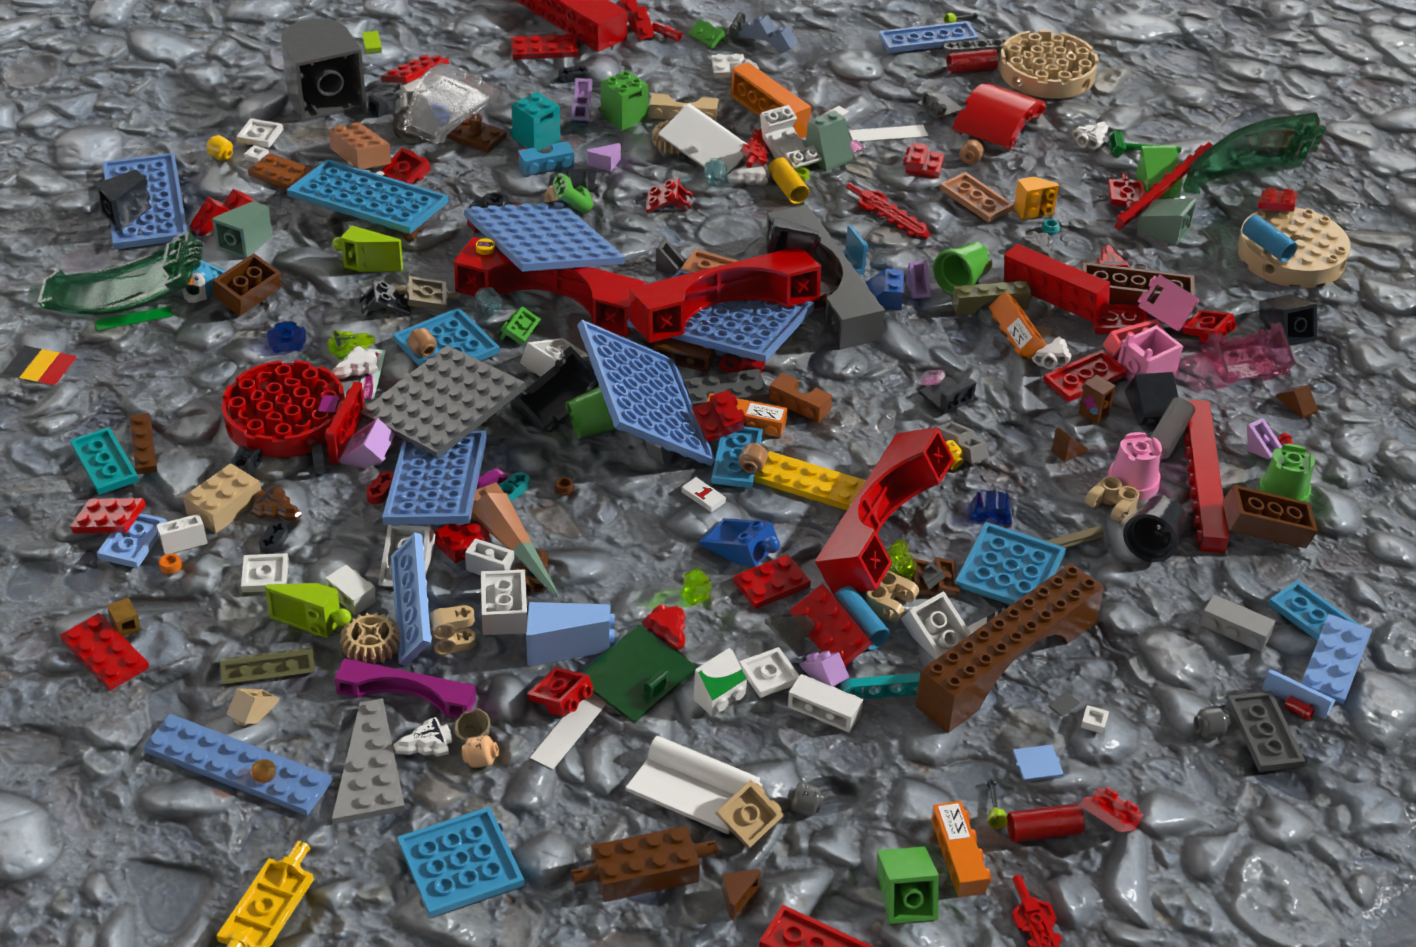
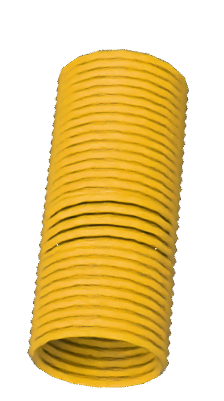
M783 157L774 159L769 164V174L789 201L793 204H799L806 200L809 195V188L793 167Z

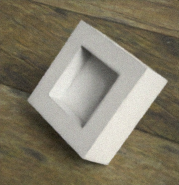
M254 145L244 153L245 160L257 163L269 153V150Z
M1087 705L1081 728L1103 734L1109 711Z

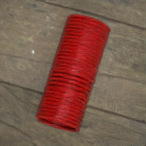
M995 49L949 53L946 58L947 70L949 74L996 70L998 67L997 51Z
M1074 803L1009 811L1007 814L1009 837L1015 843L1083 834L1085 830L1083 809L1079 806L1080 804Z

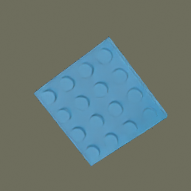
M459 307L393 334V340L418 366L422 365L427 359L434 356L447 345L480 361L500 353V347ZM426 328L430 331L437 343L433 354L428 357H418L414 354L407 343L408 337L414 329Z
M985 522L955 583L959 585V588L1012 605L1057 572L1065 555L1066 548Z
M490 806L397 837L398 845L429 918L524 886V878Z

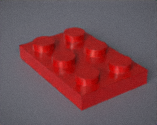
M1109 304V312L1097 323L1092 322L1095 334H1110L1111 331L1149 321L1147 312L1138 307L1140 304Z
M143 498L89 499L81 512L76 516L70 529L73 533H127L146 506Z
M789 554L733 576V583L755 609L811 586V580Z

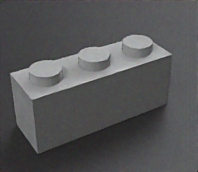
M1213 595L1203 612L1200 626L1262 652L1271 637L1275 620Z

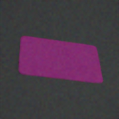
M324 395L318 411L335 412L339 396Z

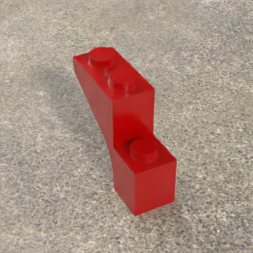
M619 0L615 3L627 11V21L639 41L655 37L646 6L638 7L637 0Z
M232 189L224 203L207 197L189 227L198 236L203 237L214 229L212 221L214 217L254 200L249 195L236 189Z

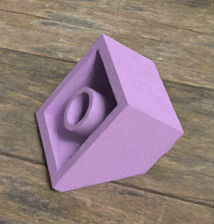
M377 418L352 435L339 462L368 469L376 464L380 465L386 459V452L393 445L392 440L395 433Z

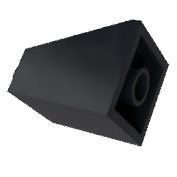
M137 169L96 183L102 214L118 231L122 230L150 208V194L146 188L148 181L145 175H142Z
M1293 294L1259 301V319L1282 346L1317 340V303Z
M1173 372L1135 374L1125 390V395L1138 424L1148 427L1159 424L1172 399L1179 397Z

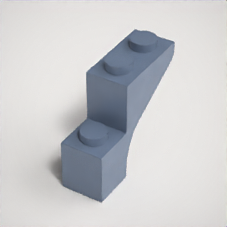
M760 15L754 18L753 22L747 21L742 25V29L738 31V34L743 38L763 40L771 43L779 54L790 50L798 43L789 26L785 28L781 26L776 29L768 15L764 17Z

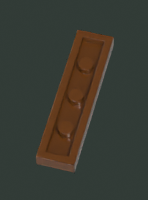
M150 413L130 415L129 420L136 473L139 475L158 472Z

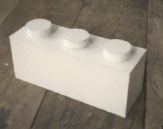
M802 674L789 691V708L849 733L862 712L863 699Z

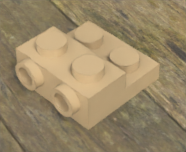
M752 780L747 782L715 813L747 849L784 816L781 812V807L775 801H770L765 795L762 786L756 782L754 783Z

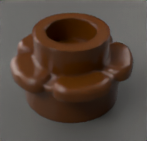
M568 477L557 479L556 486L554 487L555 492L562 496L569 495L575 489L572 480Z

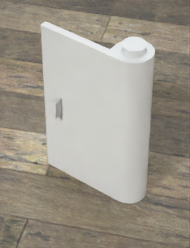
M691 104L683 105L680 112L658 133L661 138L721 180L741 160L747 162L746 156L740 151L744 143H747Z
M656 736L650 746L648 759L626 786L625 791L729 834L731 830L715 813L750 780L761 786L762 784L760 783V778L663 737Z

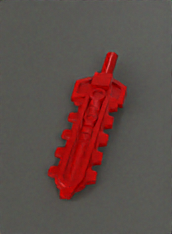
M755 128L751 134L752 136L749 138L750 140L747 142L749 145L744 143L740 150L746 156L747 162L745 166L747 168H751L755 163L764 166L770 151L763 140L762 129L758 130Z
M851 183L846 185V189L860 197L858 207L866 211L875 210L878 212L877 216L886 217L888 223L897 224V228L900 230L905 229L908 231L907 235L909 236L914 235L924 239L930 237L927 225L924 222H917L916 217L907 216V212L905 210H898V206L894 203H887V197L880 191H869L868 189L862 191Z
M1021 875L1014 876L1012 881L1019 894L1021 903L1012 912L1011 917L1018 930H1022L1023 933H1029L1031 939L1027 941L1028 946L1060 947L1059 943L1062 942V937L1060 933H1054L1052 929L1057 919L1051 903L1037 900L1036 897H1030Z

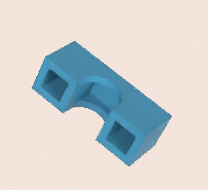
M568 141L551 144L550 153H539L535 147L518 150L519 166L525 176L574 167V151Z

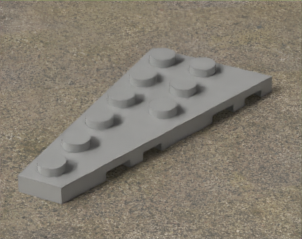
M383 698L360 702L332 816L333 825L405 811Z

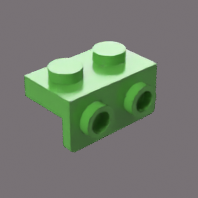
M700 19L688 33L691 38L712 49L720 40L724 42L727 40L723 29L720 27L716 28L710 22H704Z

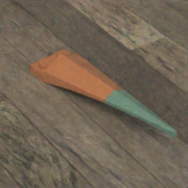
M497 482L477 489L471 518L480 523L507 549L514 551V556L557 598L558 592L507 494L502 491Z

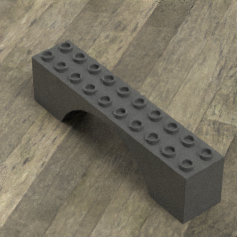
M808 205L768 212L766 244L773 217H779L817 230L819 235H821L820 246H816L813 250L812 258L821 265V274L837 288L826 299L824 328L839 350L881 340L883 317H885L884 307L879 304L876 296L871 293L868 285L861 279L860 274L854 270L852 263L846 259L844 252H841L838 248L837 243L830 237L822 222L817 219L814 211Z

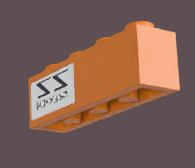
M1004 291L989 306L993 313L991 314L992 318L1000 323L999 328L1008 335L1006 337L1007 340L1016 347L1014 350L1020 357L1025 356L1031 360L1038 349H1043L1047 345L1016 299Z
M710 393L707 402L710 401V396L715 394ZM737 398L738 410L742 409L746 417L744 426L762 428L763 435L781 438L786 425L787 408Z
M961 801L934 804L931 822L957 897L986 894L988 883L991 882V874L989 869L984 866L983 851L981 848H978L976 832L970 827L968 810H964Z

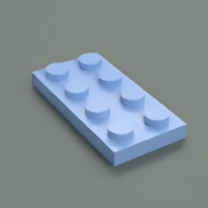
M1329 614L1301 684L1335 699L1336 702L1344 704L1372 629Z

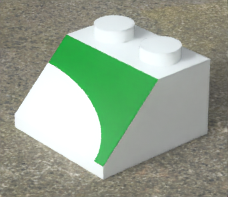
M728 648L695 669L694 701L711 716L725 710L728 705L742 699L746 694L747 678L733 650Z

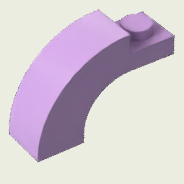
M575 78L572 121H590L592 79Z

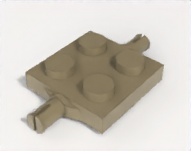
M409 276L407 286L395 284V292L406 293L409 306L445 311L447 299L459 300V293L448 292L446 281Z

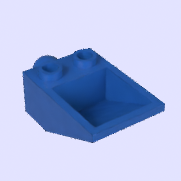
M723 518L699 541L701 546L738 565L756 567L769 553H775L780 548V541L777 538L772 522L761 520Z

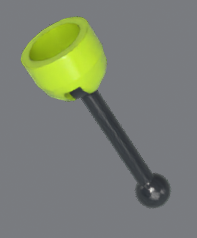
M975 12L972 15L958 17L953 13L944 14L943 21L946 24L954 23L960 19L978 18V13Z
M989 779L987 786L991 791L993 808L988 812V824L992 828L999 829L1007 825V815L1003 809H998L995 792L996 781Z

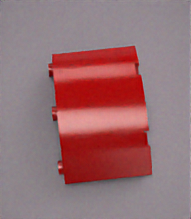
M990 83L981 84L965 101L967 106L964 110H960L952 130L957 134L962 135L964 133L1005 147L1007 151H1011L1012 147H1015L1017 136L1024 125L1033 117L1040 118V115L1046 109V105L1042 100Z

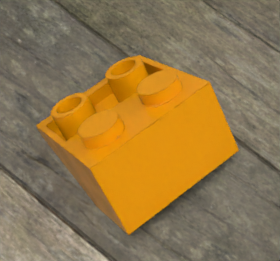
M1037 177L1018 179L1014 210L1022 220L1054 214L1059 184Z

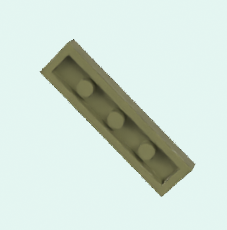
M313 647L221 658L222 684L315 672Z

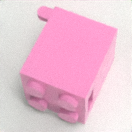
M1159 274L1158 277L1154 276L1148 286L1151 288L1147 294L1143 292L1138 300L1140 305L1138 307L1179 332L1198 304L1199 298ZM1159 286L1163 287L1164 289L1155 303H1150L1149 301Z
M1156 325L1134 336L1132 334L1127 335L1126 339L1122 341L1118 363L1128 370L1125 378L1130 382L1135 374L1173 372L1174 376H1176L1183 346Z

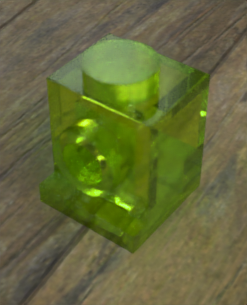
M699 567L685 573L683 590H680V594L692 607L710 599L711 580Z

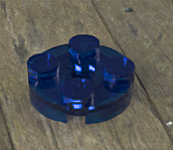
M292 321L279 322L275 324V328L267 331L268 344L275 353L293 350L300 351L303 349V344L307 339L305 328L302 325L301 327L297 326V323Z

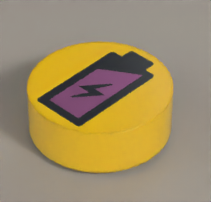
M480 239L476 242V251L481 255H490L495 251V243L491 239Z

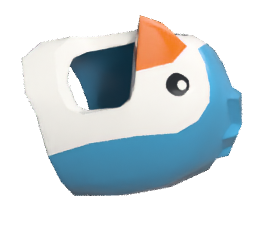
M195 263L188 266L182 278L184 299L189 303H196L212 297L214 276L209 266L205 263ZM194 287L200 288L197 295H191L187 291Z

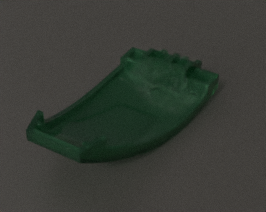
M1317 112L1275 117L1242 127L1212 145L1190 165L1183 190L1185 193L1200 194L1199 186L1222 176L1250 169L1284 165L1285 169L1301 167L1309 153L1318 150L1317 145L1321 143L1323 139L1322 134L1326 132V128L1324 125H1319L1321 121Z
M190 231L174 237L173 241L167 243L165 248L120 265L65 275L59 269L44 279L38 304L48 310L93 315L113 314L140 308L189 286L192 271L201 266L200 260L202 259L204 243L200 239L197 240Z

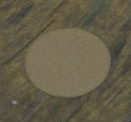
M1039 326L1036 328L1042 337H1048L1052 334V330L1049 327Z

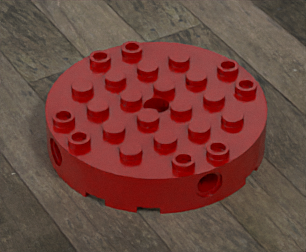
M282 360L260 364L238 375L236 381L225 389L221 404L225 429L230 439L237 446L243 445L247 449L252 450L261 449L263 456H302L312 452L311 443L322 442V447L327 444L325 431L330 427L333 416L337 414L340 403L345 399V394L340 380L331 371L322 366L319 368L311 366L310 362L294 360L293 363H282ZM324 395L339 396L335 412L318 411Z

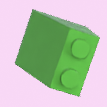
M1176 145L1142 146L1136 176L1138 181H1144L1145 192H1150L1151 187L1156 182L1160 183L1162 178L1167 173L1171 174L1173 169L1179 164ZM1182 179L1159 198H1179Z
M926 847L877 850V875L888 923L938 920L939 875Z

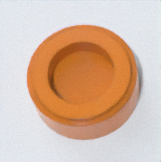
M165 554L159 559V568L165 574L176 573L182 567L181 559L177 554Z

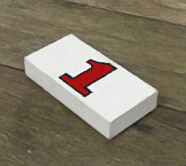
M697 477L682 486V493L710 512L726 503L725 496Z

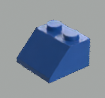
M885 268L865 282L884 309L901 310L904 270Z

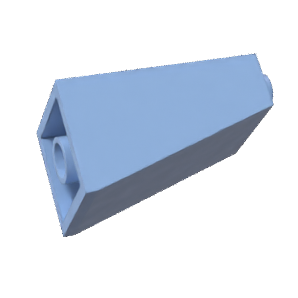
M529 602L526 633L527 666L604 653L610 648V643H614L615 629H610L615 624V614H610V604Z

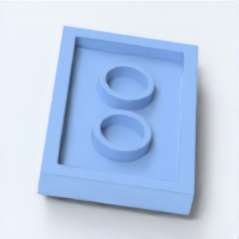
M140 513L127 533H111L97 552L98 559L138 568L159 538L157 524L165 523L167 520Z

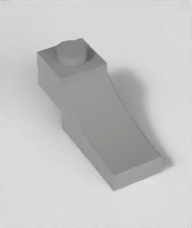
M953 421L937 426L946 441L953 440L964 452L963 459L970 464H978L981 460L989 458L987 442L975 438L974 430Z

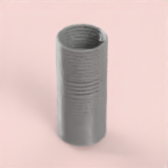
M1177 397L1172 399L1150 437L1151 439L1153 437L1161 443L1162 451L1160 458L1170 457L1178 440L1196 412L1194 405L1184 398Z

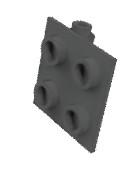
M744 12L737 13L725 36L745 39L746 41H756V39L743 38L738 34V31L742 29V25L747 21Z
M924 91L922 93V100L917 102L935 119H940L963 110L944 93L933 96L931 92Z

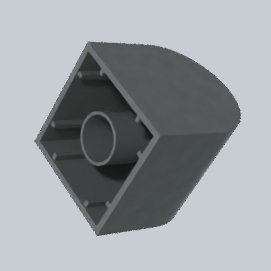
M308 19L296 22L283 31L281 43L288 99L302 122L367 107L362 51L344 25L328 19Z

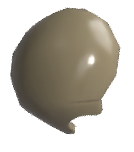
M479 708L472 712L464 711L455 721L454 732L457 739L465 744L468 738L489 735L490 719L487 713Z

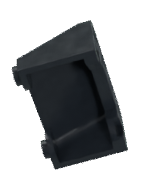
M773 217L765 254L800 246L812 257L813 250L816 246H820L821 235H819L817 230L779 217Z
M571 346L563 351L565 357L560 361H555V366L510 401V406L515 412L543 433L547 431L549 433L557 427V423L568 415L566 401L587 393L599 385L594 369Z

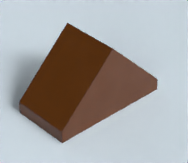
M1309 384L1293 387L1276 394V398L1301 419L1314 415L1318 411Z
M1057 427L1051 451L1062 461L1067 462L1088 450L1076 438Z
M752 869L722 874V893L730 919L734 920L759 888L760 870Z

